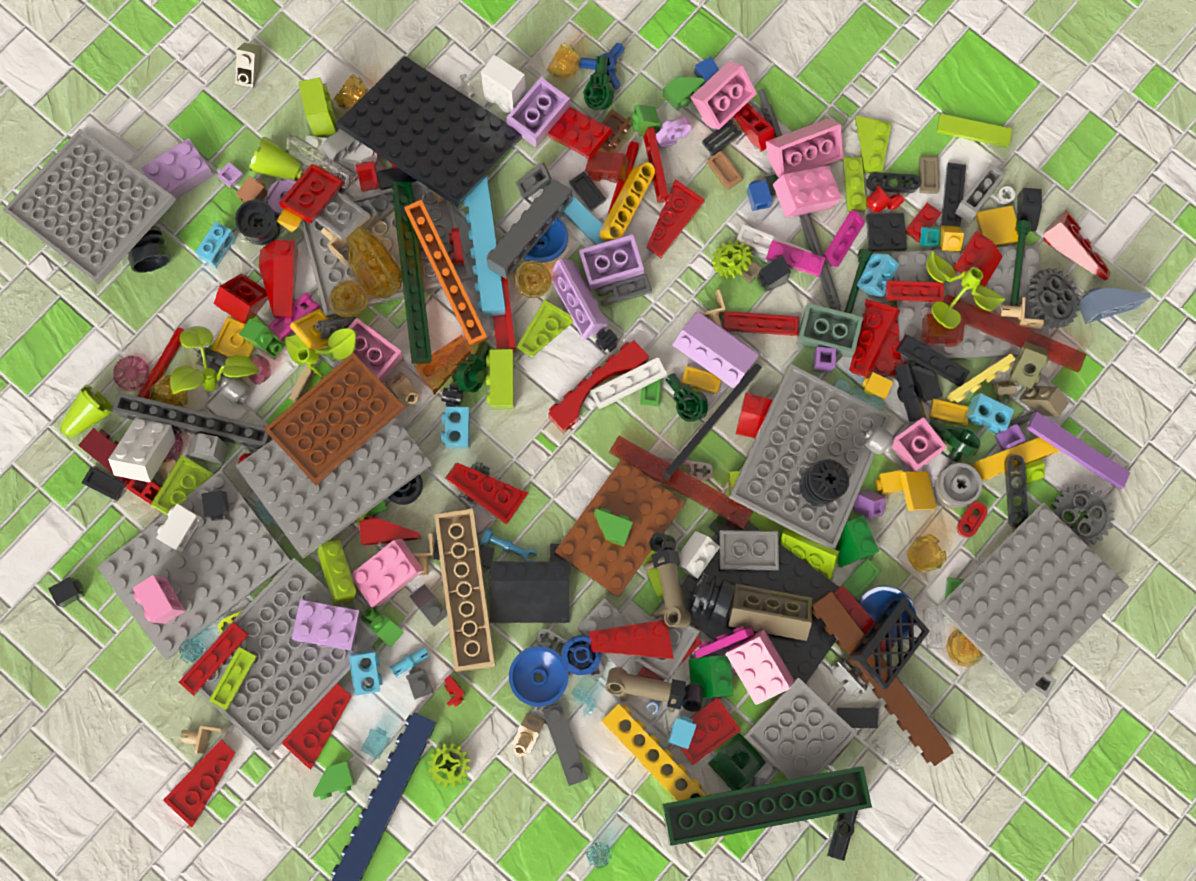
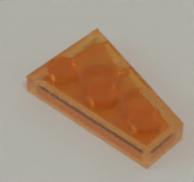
M461 335L431 354V363H420L414 365V367L435 395L458 369L460 363L466 360L473 351Z

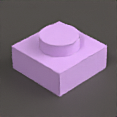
M230 162L216 174L231 189L244 177L243 173Z

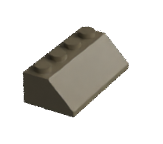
M736 584L731 601L729 626L735 628L744 626L745 629L752 627L755 632L764 629L768 634L807 641L812 624V598Z

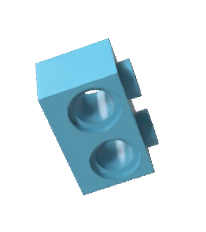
M215 221L195 253L201 260L217 268L235 241L236 236L231 229Z
M872 254L857 286L867 295L884 296L886 293V281H892L899 263L889 254Z
M978 394L972 397L965 417L970 419L975 425H983L987 427L988 431L999 433L1007 430L1014 409L983 394ZM979 407L982 409V414L979 412Z
M446 407V412H442V424H445V431H442L441 434L442 443H445L446 448L469 449V407ZM453 415L461 416L458 422L451 421ZM454 433L461 435L457 441H452L450 437Z
M373 649L348 653L355 695L379 692V685H383L381 673L377 672V666L380 665L379 655L375 654ZM363 658H369L370 662L367 666H360V661ZM371 677L373 679L372 683L369 686H364L363 680Z
M681 716L680 719L676 718L667 742L688 749L696 725L693 724V719Z

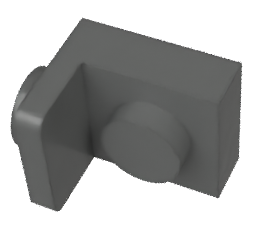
M419 667L409 671L410 675H407L406 679L409 682L415 700L434 693L425 669L421 670Z

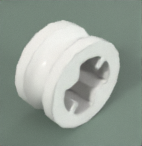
M1009 186L1002 187L997 193V200L1001 204H1009L1015 197V191ZM1008 192L1010 194L1008 196L1009 199L1007 197L1004 199L1002 197L1003 194Z

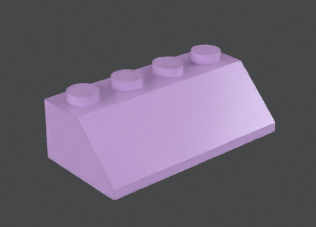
M558 259L549 274V278L583 340L596 335L602 328L605 329L608 325L607 319L599 310L598 303L592 297L588 284L583 281L579 268L575 266L572 260Z
M699 311L691 318L673 343L674 347L733 389L745 377L760 355Z

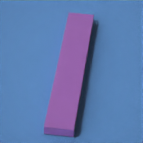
M1037 411L1032 414L1026 429L1118 489L1125 487L1130 474L1129 471Z

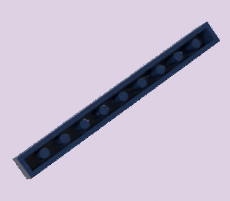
M416 712L413 715L409 714L404 724L407 726L404 734H399L395 742L398 746L395 752L391 751L386 762L389 764L385 771H381L377 779L380 782L377 789L373 788L368 800H370L367 808H363L359 819H361L359 826H355L350 834L352 840L349 846L345 845L340 856L343 859L340 865H335L331 876H334L332 881L362 880L437 725L436 722Z

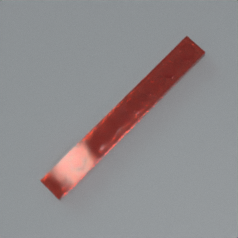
M946 294L943 302L950 306L955 297ZM960 299L952 308L960 314V322L1019 348L1023 347L1025 341L1046 348L1050 361L1075 372H1079L1082 368L1086 353Z
M621 436L617 437L609 450V454L625 461L641 472L743 529L754 512L680 469L666 482L662 479V476L671 464Z

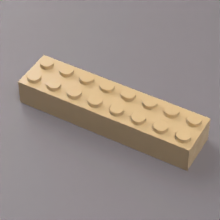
M467 509L434 514L455 672L496 667L475 511Z

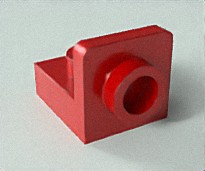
M449 675L444 679L446 683L444 687L450 695L454 693L456 696L448 701L447 705L449 707L452 705L457 707L464 701L463 696L466 693L455 679Z

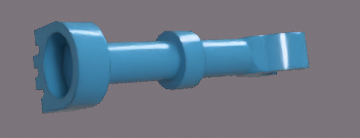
M486 528L479 543L487 547L490 541L503 547L504 551L509 550L524 558L525 562H533L528 559V554L537 555V551L534 549H523L512 544L510 540L506 541L493 535V530Z

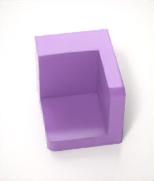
M1014 424L1007 430L994 435L1002 451L1018 446L1026 441L1018 424Z
M869 489L861 491L857 495L853 510L870 519L879 517L884 514L886 497Z

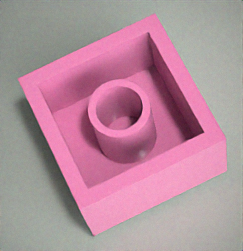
M924 417L892 440L894 443L891 447L910 472H916L947 448Z
M152 575L133 587L135 592L134 598L139 604H142L145 609L143 613L148 621L166 624L185 612L184 607L166 577Z

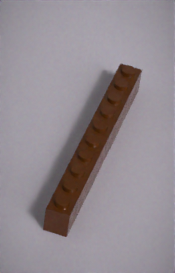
M830 589L812 602L813 609L811 611L817 619L822 618L826 623L823 627L829 635H835L838 639L836 641L838 647L842 651L846 650L850 655L865 633ZM880 654L881 667H887V662ZM870 655L867 659L871 667H875V655ZM850 656L848 657L854 667L858 666L862 671L860 675L866 683L870 681L873 685L872 691L878 699L883 698L886 702L884 707L889 714H895L899 719L896 723L901 730H907L911 735L908 738L914 747L919 746L923 752L920 754L927 763L931 762L935 767L954 753L951 746L897 676L887 689H883L858 661H853ZM881 669V678L885 681L888 677L887 669Z

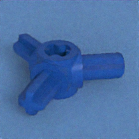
M616 43L609 53L600 55L608 57L607 65L609 66H607L606 74L611 76L610 83L614 90L621 86L615 74L617 71L615 67L617 59L625 50L621 43ZM581 57L579 59V68L595 70L596 59Z

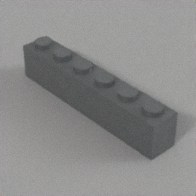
M555 179L550 184H547L542 194L533 200L530 208L522 213L519 221L511 226L508 234L505 237L503 236L496 248L488 253V268L507 279L573 201L572 189Z

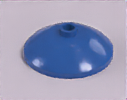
M557 218L524 259L534 263H545L558 258L568 245V231L564 223Z
M893 586L874 587L864 593L859 600V604L874 621H876L892 598L905 597L910 602L908 606L916 614L911 598L904 591ZM905 611L901 614L902 623H908V615ZM902 625V637H907L909 635L908 625ZM892 626L890 629L891 638H897V626Z
M542 646L531 647L519 653L513 660L509 670V684L514 695L520 701L530 706L543 707L554 703L563 695L568 684V670L563 664L562 657L554 650ZM536 674H542L543 679L537 681L535 679Z

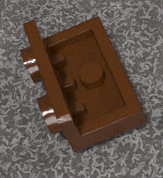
M613 109L610 110L602 124L610 127L613 133L603 143L601 148L609 152L611 148L615 149L621 141L619 139L621 133L625 135L631 127L628 124L631 120L630 117L625 119Z

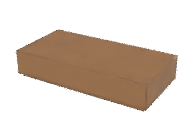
M722 150L706 160V163L727 191L743 180Z

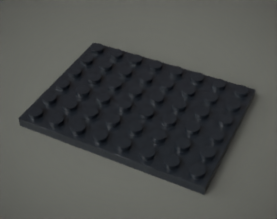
M406 56L337 121L338 128L456 207L468 197L522 139V135L505 121Z
M736 512L733 513L722 528V530L761 531ZM718 534L717 537L714 539V542H715L718 546H719V534ZM779 544L778 571L720 570L718 549L698 579L688 575L681 585L685 607L689 612L691 611V599L694 589L704 572L709 574L706 583L710 584L712 577L716 576L715 586L718 587L723 579L740 585L810 597L812 602L830 589L834 592L839 588L838 585L781 544ZM731 603L723 623L710 619L711 609L708 608L705 614L701 616L702 606L700 605L696 613L690 612V623L714 641H717L716 637L726 633L728 636L733 635V630L737 629L729 626ZM813 612L807 641L766 633L793 679L795 680L798 677L805 684L837 640L834 634L829 635L823 626L826 623L822 618L817 619Z

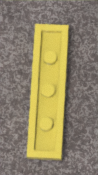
M1009 354L951 392L946 397L947 401L959 403L967 397L965 394L970 390L974 393L982 387L981 383L984 381L989 383L997 377L996 373L999 371L1004 373L1012 368L1011 363L1016 359L1012 354Z

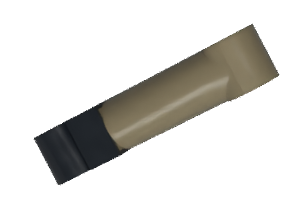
M655 533L650 538L649 546L652 551L657 553L652 554V562L644 564L643 567L645 571L658 569L665 608L653 611V617L659 618L664 616V621L668 626L686 628L691 622V614L685 607L677 567L681 564L678 551H674L676 541L670 535Z
M614 667L609 670L605 686L608 693L620 695L619 699L622 702L627 700L628 694L667 702L669 712L681 709V706L687 711L697 712L702 708L704 689L698 684L686 685L685 681L672 679L670 683L628 674L626 670L620 667Z

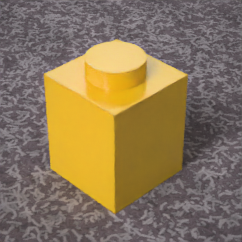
M941 226L939 245L942 250L961 251L964 236L961 228Z
M872 372L868 378L863 380L861 385L864 387L862 394L882 403L886 399L893 381Z
M903 470L882 473L876 477L875 487L880 492V495L903 492L900 473H903Z

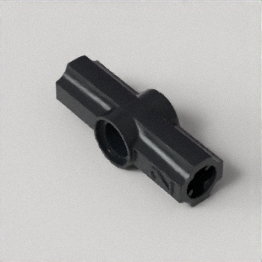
M911 363L894 367L899 384L897 395L899 400L904 403L909 422L920 420L923 417L926 418L921 401L923 396L922 387L915 380Z
M858 810L838 814L833 825V834L827 856L845 861L850 838L854 833V824ZM841 823H845L848 826L846 834H842L839 830Z

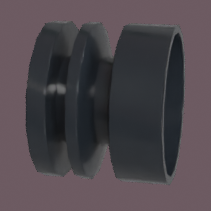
M257 199L249 200L243 203L237 210L235 216L236 226L241 234L251 243L260 246L267 245L275 241L280 234L281 224L276 221L278 216L266 202ZM261 223L263 226L260 228L257 224Z
M152 226L127 253L129 254L128 260L131 269L134 272L146 273L155 271L170 262L171 257L166 245H164L165 240L159 227Z
M825 459L819 461L802 474L799 482L801 495L813 506L823 507L829 505L846 493L849 487V475L844 466L835 460Z
M704 572L694 589L690 612L696 613L700 605L702 606L701 616L705 614L708 608L711 609L710 619L723 623L736 583L723 579L719 587L715 586L716 576L712 577L710 584L706 583L709 574Z

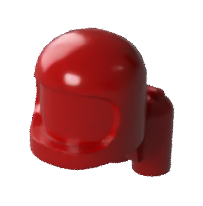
M877 185L875 187L876 190L866 198V204L873 212H881L886 207L889 210L897 209L906 199L899 193L889 197Z

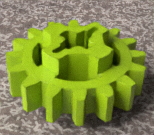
M731 240L728 245L722 243V248H716L718 253L712 254L714 259L711 261L715 272H718L719 276L725 275L727 279L730 275L736 278L738 273L742 276L743 270H749L747 265H752L751 259H753L749 246L746 247L745 242L740 244L739 240H736L734 244H732Z
M451 743L450 748L443 744L442 750L436 747L437 754H430L433 761L427 762L432 765L428 772L434 773L431 779L437 778V785L444 782V787L446 788L449 783L456 787V781L462 784V777L468 778L469 776L465 773L466 770H471V767L467 766L471 759H465L468 752L461 753V746L454 749L453 743ZM450 752H455L461 759L456 760L451 756ZM443 754V760L440 764L436 765L439 756ZM447 760L454 763L458 762V764L451 768L452 771H449L448 768L440 767L446 765ZM463 766L461 773L456 777V770L458 767ZM443 771L446 773L448 779L441 777L438 772Z

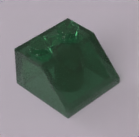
M738 733L707 764L731 790L743 788L749 783L766 761Z

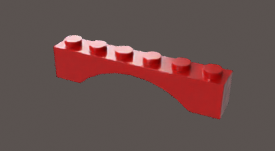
M635 340L623 344L620 348L621 351L616 355L612 354L606 360L607 363L603 367L598 366L595 368L589 379L584 378L581 380L575 391L570 390L564 395V400L561 403H555L549 408L548 418L563 434L578 422L582 404L591 390L606 379L625 374L648 362L649 355Z

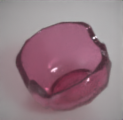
M259 354L250 356L249 358L258 367L259 373L249 375L248 377L254 384L260 385L271 376L270 363Z

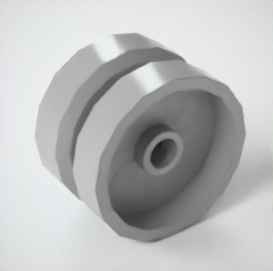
M963 463L950 465L938 475L934 483L936 498L942 505L951 509L966 507L975 501L982 491L980 474L975 468Z

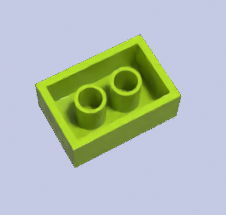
M321 77L299 81L305 115L315 137H326L335 134L337 118L334 114V104L327 84L322 83Z

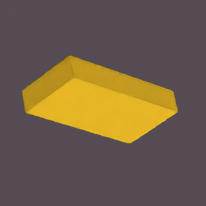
M686 365L681 383L683 385L690 384L692 388L717 395L721 379L711 372Z
M933 399L929 418L935 417L939 421L967 426L969 419L965 416L969 406Z

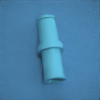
M422 646V648L412 654H406L404 659L390 666V669L395 677H398L408 669L416 668L415 665L429 658L430 655L425 647Z

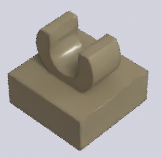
M1010 380L992 382V390L996 393V398L999 402H1002L1004 394H1007V399L1012 401V393H1017V385Z

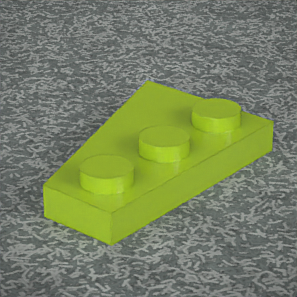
M855 116L863 172L869 174L875 172L883 173L892 123Z
M544 299L516 349L531 358L534 357L574 322L571 315Z
M181 455L150 506L168 515L173 506H176V504L181 505L187 500V496L214 474Z
M784 530L781 545L832 581L839 551L811 541L791 530Z

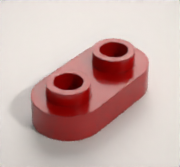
M459 228L451 229L452 233H448L449 243L454 245V250L451 251L452 262H456L457 265H463L464 258Z
M974 502L965 510L956 526L957 533L961 537L969 538L979 529L987 516V508L983 503ZM974 509L978 511V516L973 514ZM964 525L968 526V532L964 531Z

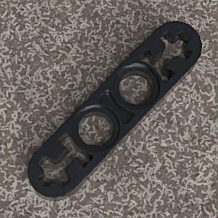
M1011 454L1005 458L1004 468L1008 522L1011 527L1016 529L1028 517L1024 459L1019 455ZM1017 460L1018 464L1015 467L1011 466V462ZM1014 477H1018L1020 484L1014 488L1011 481ZM1016 496H1020L1021 504L1015 507L1013 499ZM1014 510H1022V512L1018 511V513L1014 512ZM1018 517L1022 518V521L1019 522V525L1018 523H1015V520L1018 519Z

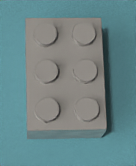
M604 598L579 624L577 629L583 635L589 636L590 631L632 624ZM603 653L616 667L620 668L632 657L631 655Z

